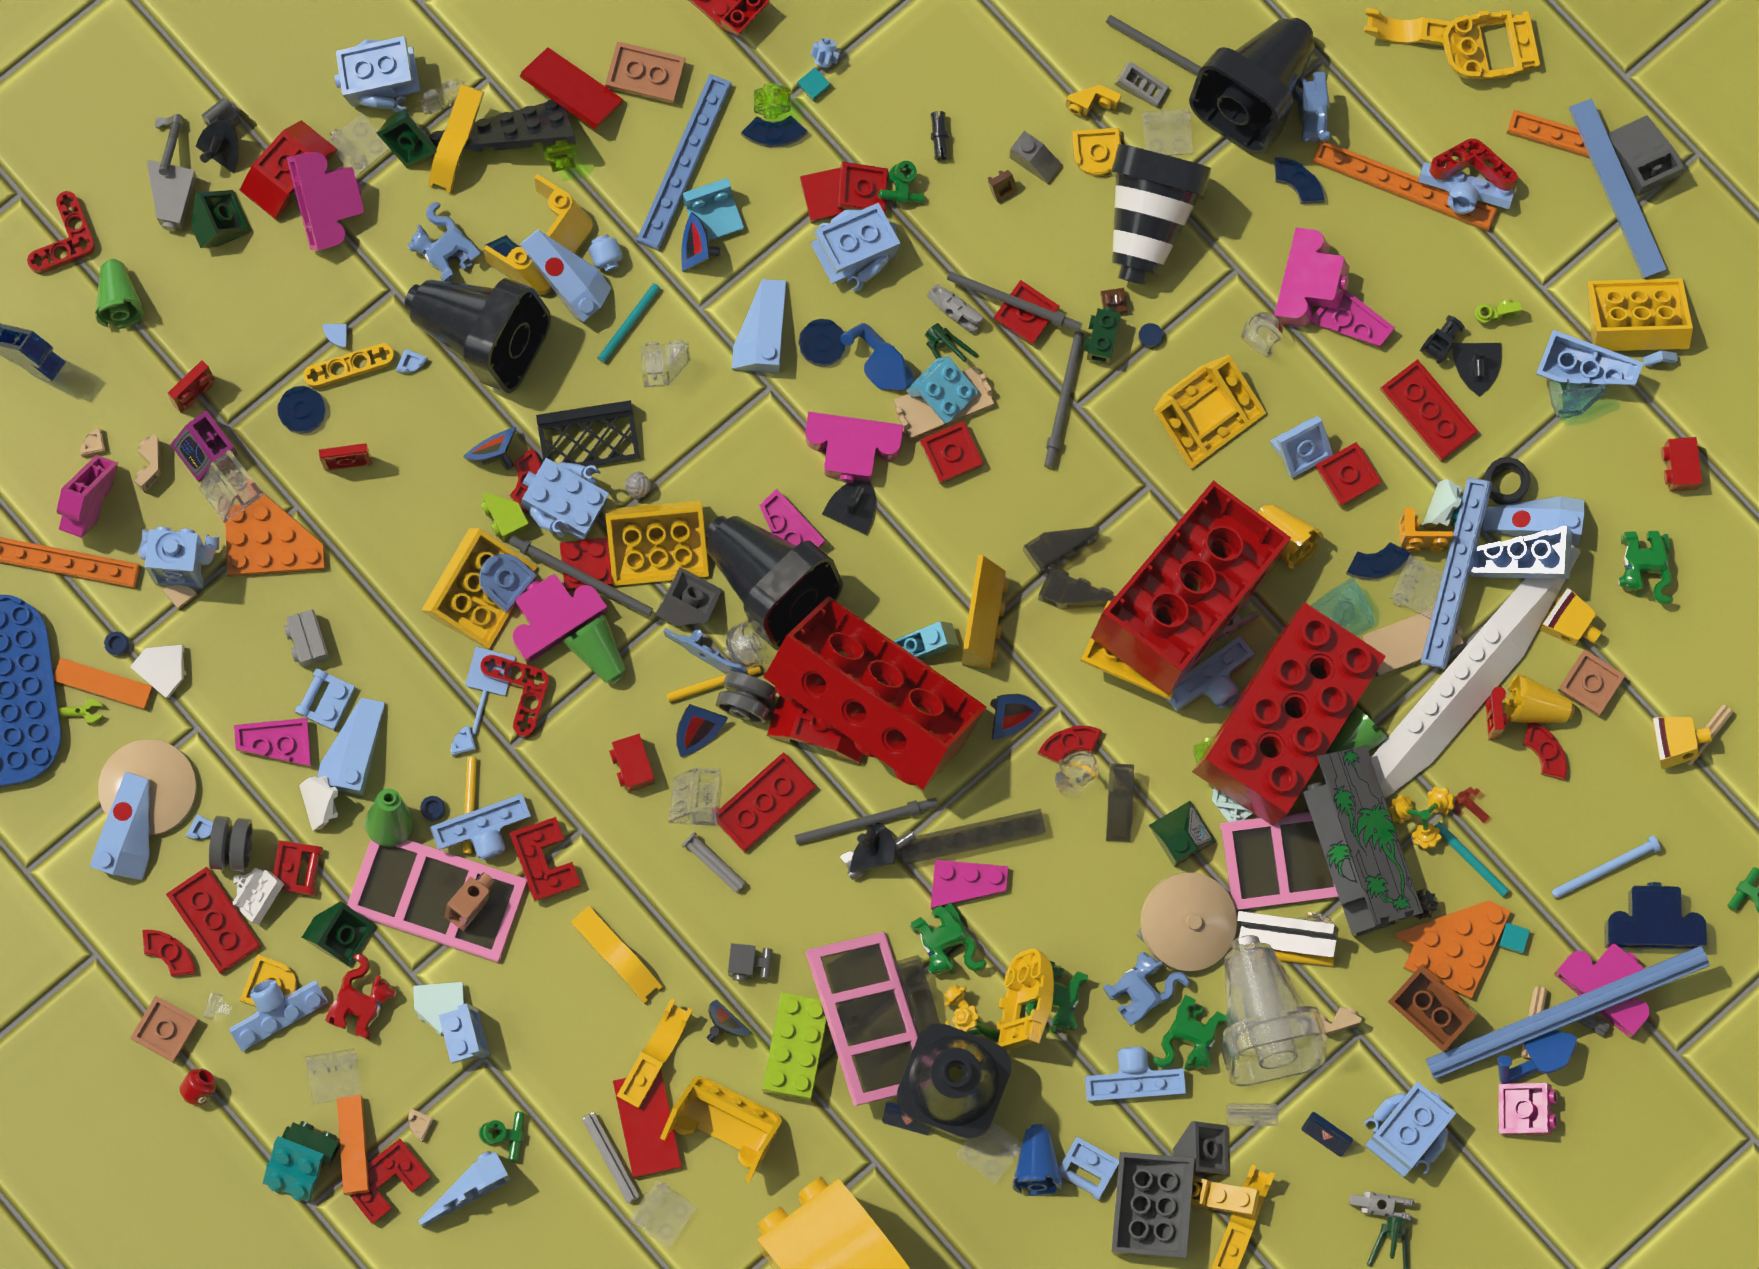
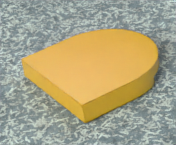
M1106 128L1072 131L1074 159L1079 169L1095 177L1110 174L1118 144H1121L1120 129Z
M257 955L240 1001L256 1007L250 994L257 984L265 980L276 981L283 994H291L297 990L296 977L285 964Z

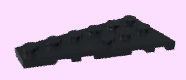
M548 100L535 106H526L513 112H504L491 118L479 119L474 123L470 137L463 149H473L474 152H482L483 147L506 150L529 148L534 146L535 143L542 142L546 143L547 146L556 145V141L567 140L568 144H576V140L565 108L553 100ZM445 130L435 131L427 135L436 148Z

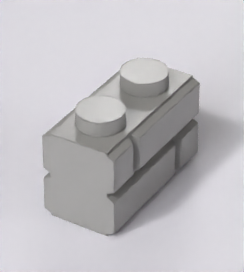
M314 609L286 618L288 625L284 626L287 639H293L295 647L291 648V652L295 662L299 661L302 667H307L330 659Z

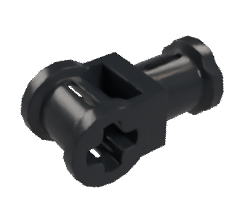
M1448 315L1446 323L1441 329L1437 328L1428 337L1420 352H1426L1440 365L1455 342L1454 338L1465 329V326L1454 316Z

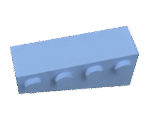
M1563 526L1555 530L1537 532L1534 535L1520 536L1504 542L1499 541L1477 546L1470 574L1474 578L1569 579L1572 531L1567 526Z

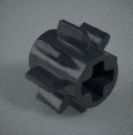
M1425 888L1416 891L1423 913L1415 915V917L1420 920L1427 916L1432 918L1433 911H1436L1438 902L1434 901L1435 894H1432Z

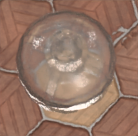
M745 620L729 630L724 653L729 661L732 660L735 664L742 665L746 669H753L767 664L769 658L768 655L764 657L762 649H767L764 640L754 632L752 626L749 625V620Z

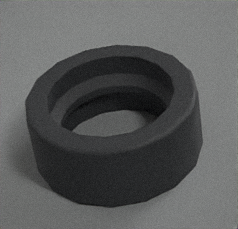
M1511 457L1499 458L1488 467L1483 480L1493 483V476L1497 470L1510 468L1519 474L1521 484L1516 492L1507 495L1497 491L1492 484L1489 498L1495 503L1502 505L1516 503L1524 497L1529 489L1531 481L1529 471L1525 464L1518 459Z

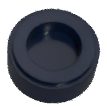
M1148 323L1141 327L1138 339L1142 346L1155 348L1161 343L1163 333L1158 325Z
M112 632L106 636L104 647L111 656L121 657L129 650V640L121 632Z
M429 796L422 801L420 810L425 819L438 821L445 814V804L441 798Z

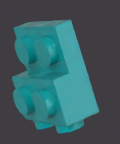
M278 1136L273 1145L271 1159L266 1166L263 1184L268 1185L269 1189L274 1192L283 1191L291 1194L292 1198L296 1201H309L316 1190L324 1154Z

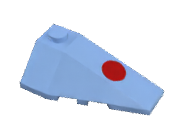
M538 229L520 243V246L574 318L584 322L603 305L611 290V286L598 269Z
M1559 496L1487 507L1482 531L1525 537L1537 534V532L1551 531L1567 526L1572 531L1571 545L1578 546L1584 519V500Z
M127 771L124 773L97 842L90 867L112 875L143 880L150 859L149 779Z

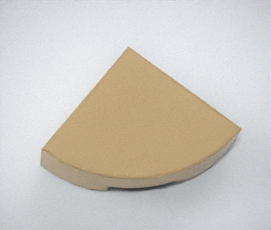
M101 428L91 431L85 438L80 450L82 457L106 453Z
M171 585L163 589V592L178 610L197 596L193 589L185 585Z
M411 1108L408 1116L410 1129L414 1136L423 1142L434 1119Z

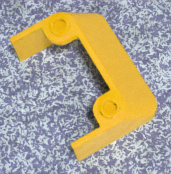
M537 174L534 177L536 192L548 199L550 210L558 215V218L546 235L574 254H577L592 233V219L567 192ZM485 246L484 255L486 263L515 281L534 288L539 295L547 294L551 291L552 287L522 247L512 249L508 256L505 257L489 246Z
M696 1076L673 1107L660 1139L665 1141L672 1129L681 1135L692 1134L697 1128L740 1150L738 1153L739 1161L743 1166L750 1168L745 1179L749 1183L760 1167L782 1123V1119L776 1112L706 1077Z

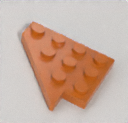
M248 483V503L224 504L227 574L229 577L325 570L324 545L252 483Z
M1488 900L1397 932L1394 938L1413 946L1403 969L1414 973L1424 964L1455 993L1471 1000L1511 910Z

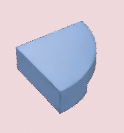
M323 324V331L327 339L336 347L347 349V324Z
M405 349L396 372L401 374L414 373L426 364L428 358Z
M1662 350L1643 357L1644 365L1651 367L1659 362H1666V365L1678 361L1677 353Z
M470 726L462 728L455 736L451 745L452 757L476 750Z
M197 814L186 837L193 840H202L210 837L213 822Z

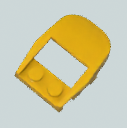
M1502 10L1500 12L1479 11L1478 14L1455 18L1447 25L1444 31L1443 44L1447 61L1451 69L1462 78L1503 79L1534 69L1540 65L1529 11H1524L1522 15H1512L1511 11ZM1506 24L1514 67L1489 70L1480 27Z
M1032 948L1020 952L1014 957L1008 967L1003 983L1007 987L1005 998L1002 997L999 1000L998 1008L1003 1010L1002 1020L997 1021L996 1030L1000 1031L997 1044L1003 1047L1007 1053L1010 1052V1049L1030 1043L1039 1044L1052 1009L1054 992L1053 969L1047 956L1039 950ZM1038 1000L1036 1010L1033 1009L1030 1016L1020 1019L1021 1006Z

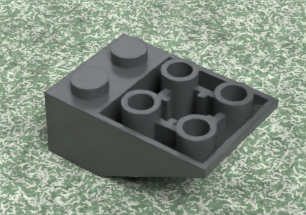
M1648 115L1607 133L1619 162L1637 196L1680 177L1684 169L1681 160L1673 146Z

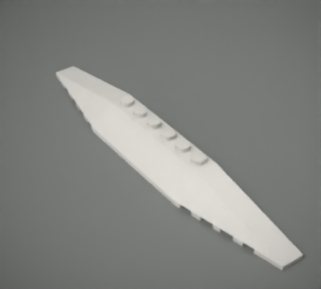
M1571 545L1570 571L1581 553L1573 545ZM1525 578L1374 753L1371 761L1385 799L1432 764L1487 700L1492 690L1499 686L1523 658L1566 579Z

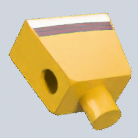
M1568 587L1539 629L1574 646L1581 636L1594 644L1602 631L1590 624L1596 616L1595 611Z
M1692 717L1653 718L1662 769L1698 758L1697 744L1712 742L1710 728L1695 730Z

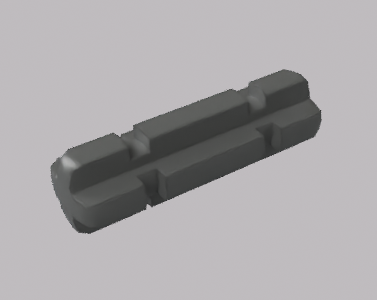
M1594 1014L1577 1021L1590 1030L1594 1028V1032L1600 1036H1604L1610 1026L1603 1019L1599 1021L1598 1016Z

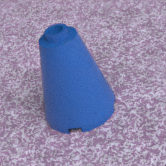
M1033 1124L1025 1130L1013 1178V1190L1022 1194V1190H1027L1030 1196L1052 1195L1056 1193V1188H1059L1060 1191L1062 1190V1179L1051 1133L1044 1125Z

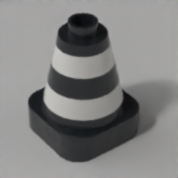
M1118 144L1111 170L1112 176L1116 177L1112 263L1121 266L1119 279L1146 285L1148 274L1158 275L1197 200H1204L1211 168L1142 148Z

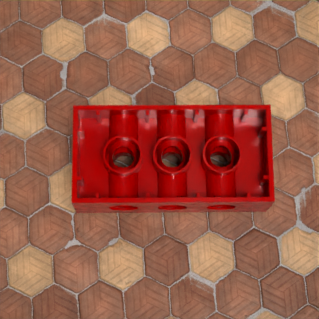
M1213 480L1105 608L1091 638L1167 695H1170L1275 568L1291 537Z
M829 596L787 634L763 677L775 686L776 692L781 697L789 701L799 702L814 713L816 720L822 726L829 729H837L853 740L855 747L862 754L869 757H877L894 769V773L899 780L908 785H917L922 790L963 748L987 708L983 703Z
M1304 602L1291 615L1192 773L1274 826L1290 811L1319 764L1317 756L1326 753L1386 656ZM1310 667L1316 668L1320 672L1321 679H1317L1311 674ZM1285 706L1292 707L1295 710L1296 718H1292L1286 713ZM1260 745L1267 746L1271 750L1272 758L1262 754Z

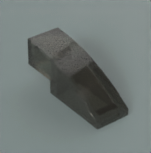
M1110 763L1106 841L1130 842L1134 784L1133 764Z
M919 955L896 961L895 965L919 1036L925 1028L933 1024H940L921 958Z

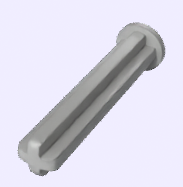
M694 832L683 843L682 847H687L734 892H739L745 885L744 881L696 837L697 833Z

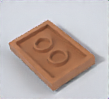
M617 41L605 87L674 104L686 58Z

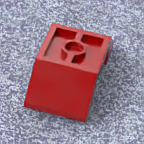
M688 0L721 29L739 35L770 3V0Z
M301 120L284 129L252 164L239 190L276 220L290 205L289 196L295 191L287 157L305 152H318L323 154L328 162L338 150Z
M779 695L768 729V737L788 743L791 740L835 752L839 758L860 764L863 754L855 747L853 740L837 729H829L822 726L816 720L814 713L799 702L786 700Z

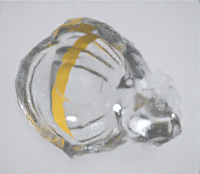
M1080 751L1059 761L1058 773H1056L1054 781L1056 788L1063 796L1072 798L1080 796L1082 788L1088 786L1099 773L1096 758L1089 752Z

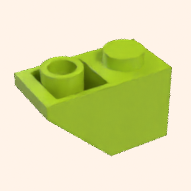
M486 492L481 494L484 502L480 503L486 517L491 515L494 521L491 527L496 537L501 536L503 541L506 542L512 536L516 537L530 530L529 523L518 502Z

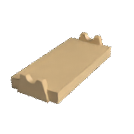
M977 366L962 371L978 390V394L949 423H943L921 396L911 397L909 394L894 399L893 402L896 407L894 411L900 424L903 425L905 435L908 434L910 440H913L993 407L992 389L986 380L985 374H981Z
M1434 609L1362 635L1361 639L1386 656L1376 672L1377 677L1421 661ZM1458 622L1451 649L1463 645L1462 628Z

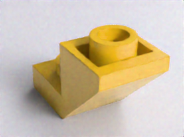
M1097 85L1068 95L1065 107L1075 115L1080 116L1082 114L1087 117L1094 101H1097L1105 109L1112 108L1116 110L1120 103L1121 94L1102 85Z

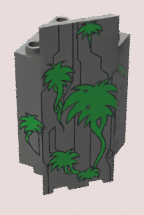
M1367 746L1317 756L1326 784L1322 785L1321 782L1307 786L1308 790L1303 793L1352 936L1355 938L1423 913Z

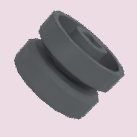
M734 671L727 672L723 686L728 691L719 693L716 706L740 719L754 723H765L769 714V709L765 704L773 703L776 695L775 687L748 674Z
M215 817L209 845L210 869L224 870L229 862L232 871L246 873L252 850L253 824L251 819L238 818L234 825H232L230 817Z

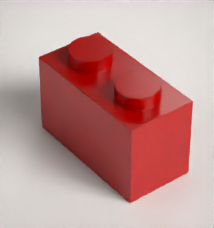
M1697 437L1668 439L1664 447L1661 448L1662 461H1666L1667 470H1664L1665 484H1669V491L1699 489L1702 484Z
M640 733L612 742L613 749L609 750L613 765L617 763L621 772L616 774L620 786H625L627 793L655 784Z

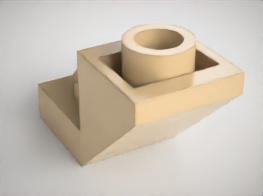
M155 434L151 437H146L140 443L137 450L140 457L149 464L148 467L144 466L138 471L134 480L144 493L161 477V442Z
M1346 1006L1345 1009L1342 1007L1338 1009L1331 1024L1327 1022L1328 1018L1317 1012L1313 1015L1309 1012L1303 1025L1323 1036L1357 1027L1362 1018L1358 1016L1359 1013L1356 1010Z

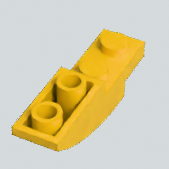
M1193 1177L1191 1205L1233 1214L1236 1212L1255 1216L1260 1191Z

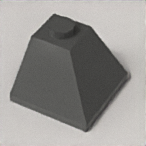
M679 567L655 615L675 626L707 622L722 589Z
M1192 1121L1173 1148V1156L1195 1158L1193 1176L1229 1175L1228 1125Z

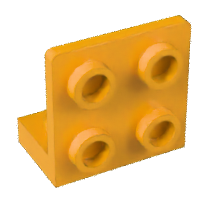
M1405 508L1399 520L1400 548H1406L1407 551H1420L1421 548H1430L1431 551L1435 552L1444 551L1445 548L1449 547L1454 537V532L1416 531L1419 530V515H1415V508Z

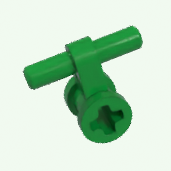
M902 161L890 169L889 178L895 184V191L880 189L878 192L879 199L895 200L896 203L906 204L907 202L924 203V194L909 193V182L917 174L916 167L912 162Z
M1753 867L1745 880L1740 881L1735 890L1737 892L1727 905L1732 911H1736L1742 900L1746 897L1755 903V908L1759 913V888L1753 887V884L1759 877L1758 868Z
M515 1112L512 1130L506 1129L505 1125L498 1120L484 1123L479 1129L480 1140L488 1145L501 1142L502 1140L510 1141L508 1160L517 1162L520 1143H523L524 1132H522L524 1112ZM491 1128H493L494 1132H497V1135L494 1137L488 1132Z

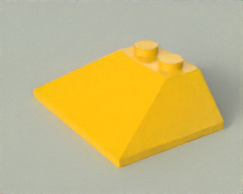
M1230 355L1197 368L1163 393L1153 409L1190 469L1266 414Z

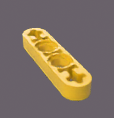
M378 344L311 365L305 369L303 376L307 386L318 389L388 367L394 362L395 356L393 349L388 344ZM383 350L388 354L387 359L383 361L381 357L375 358L380 356V351ZM371 353H372V355H373V358H375V359H374L375 364H373V365H372V362H371V358H370V356L368 355V354H371ZM364 357L367 359V365L363 368H356L354 366L355 359ZM335 364L344 366V372L341 375L336 376L331 373V368ZM323 368L327 369L330 378L326 379ZM312 372L321 375L318 377L317 382H314L313 379H308L312 377Z

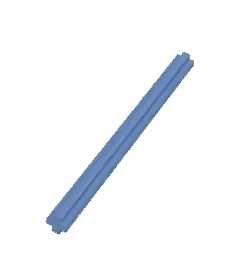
M1702 946L1696 947L1427 1058L1426 1062L1435 1080L1710 966L1708 958Z

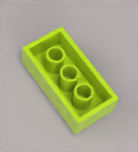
M781 992L762 1087L763 1093L808 1102L812 1101L827 1023L820 999Z

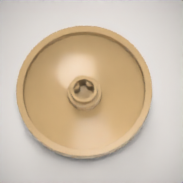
M139 740L121 747L107 760L101 771L98 783L99 800L107 817L126 771L149 779V837L159 836L172 831L188 817L196 800L197 780L190 762L177 748L159 740Z
M1178 873L1163 879L1150 891L1142 907L1140 926L1148 950L1158 961L1172 969L1197 971L1212 966L1227 953L1235 937L1237 916L1230 895L1216 880L1199 873Z

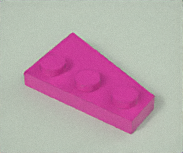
M1344 290L1339 308L1320 307L1310 322L1311 324L1377 347H1381L1395 329L1394 326L1347 290Z

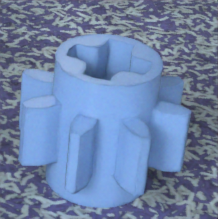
M821 38L819 43L814 42L810 56L815 57V64L821 67H830L832 63L837 64L841 49L836 48L837 43L835 41Z

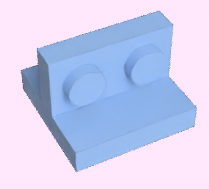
M1319 416L1302 422L1300 425L1270 440L1272 448L1283 459L1287 473L1291 478L1333 455L1323 422Z
M466 1003L457 1006L458 1010L439 1015L451 1063L454 1064L474 1057L485 1058L490 1056L478 1008Z

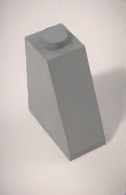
M148 160L147 167L157 220L165 230H183L197 181L195 170L170 165L168 174L161 175L159 173L161 163Z

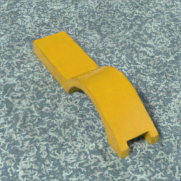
M1367 8L1365 15H1368L1367 26L1364 27V32L1391 43L1411 44L1420 42L1444 46L1443 34L1450 21L1426 17L1414 20H1398L1382 15L1380 10Z
M464 84L460 85L446 130L442 135L433 159L428 182L429 186L436 184L446 188V192L451 193L460 155L472 132L485 92Z
M590 906L571 921V924L616 970L644 1004L648 1002L646 996L655 988L658 991L663 988L639 958L613 933Z
M672 998L653 1036L644 1050L641 1051L617 1094V1097L637 1108H640L662 1066L671 1055L693 1012L690 1008L685 1011L674 1005L676 1001Z
M1251 1165L1242 1187L1260 1191L1255 1216L1236 1212L1232 1213L1211 1269L1239 1268L1260 1209L1273 1181L1274 1172L1270 1171V1174L1257 1170L1256 1165Z

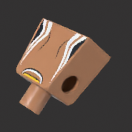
M485 872L477 880L469 877L447 903L444 917L464 932L488 901L490 894L488 889L494 882L493 878Z

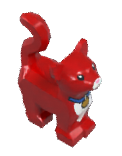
M357 953L353 956V959L360 963V967L348 971L343 977L337 999L330 1006L325 1021L346 1029L348 1024L346 1021L349 1014L356 1015L359 1018L355 1034L369 1040L371 1033L368 1029L379 1016L383 1003L393 999L396 991L389 983L383 981V978L379 975L376 976L372 984L370 996L353 988L352 981L362 978L369 971L370 967L368 958L363 954Z

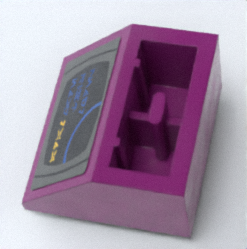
M207 410L187 423L170 444L198 483L238 455L232 443Z

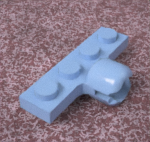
M1423 163L1418 182L1448 191L1450 193L1448 204L1454 212L1467 214L1474 210L1477 201H1483L1506 209L1510 208L1515 189L1504 191L1496 187L1492 182L1486 181L1481 177L1463 174L1461 171L1446 179H1437L1429 173L1431 164Z
M1238 636L1189 671L1176 687L1171 699L1166 700L1176 712L1201 695L1208 696L1217 708L1229 706L1239 696V688L1230 678V675L1255 657L1253 651Z
M519 794L430 827L438 851L464 841H471L478 858L487 860L500 855L505 850L500 829L528 819L531 815L523 795Z
M265 980L257 984L250 994L258 1009L257 1012L230 1027L229 1030L240 1050L244 1051L329 1002L316 980L288 995L283 994L276 981Z
M1144 1047L1120 1049L1118 1052L1119 1070L1116 1073L1085 1076L1086 1101L1186 1093L1184 1068L1150 1070L1147 1050Z

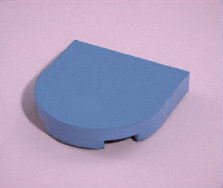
M496 554L487 559L480 570L479 581L485 595L504 612H508L516 602V598L527 589L537 575L516 556Z

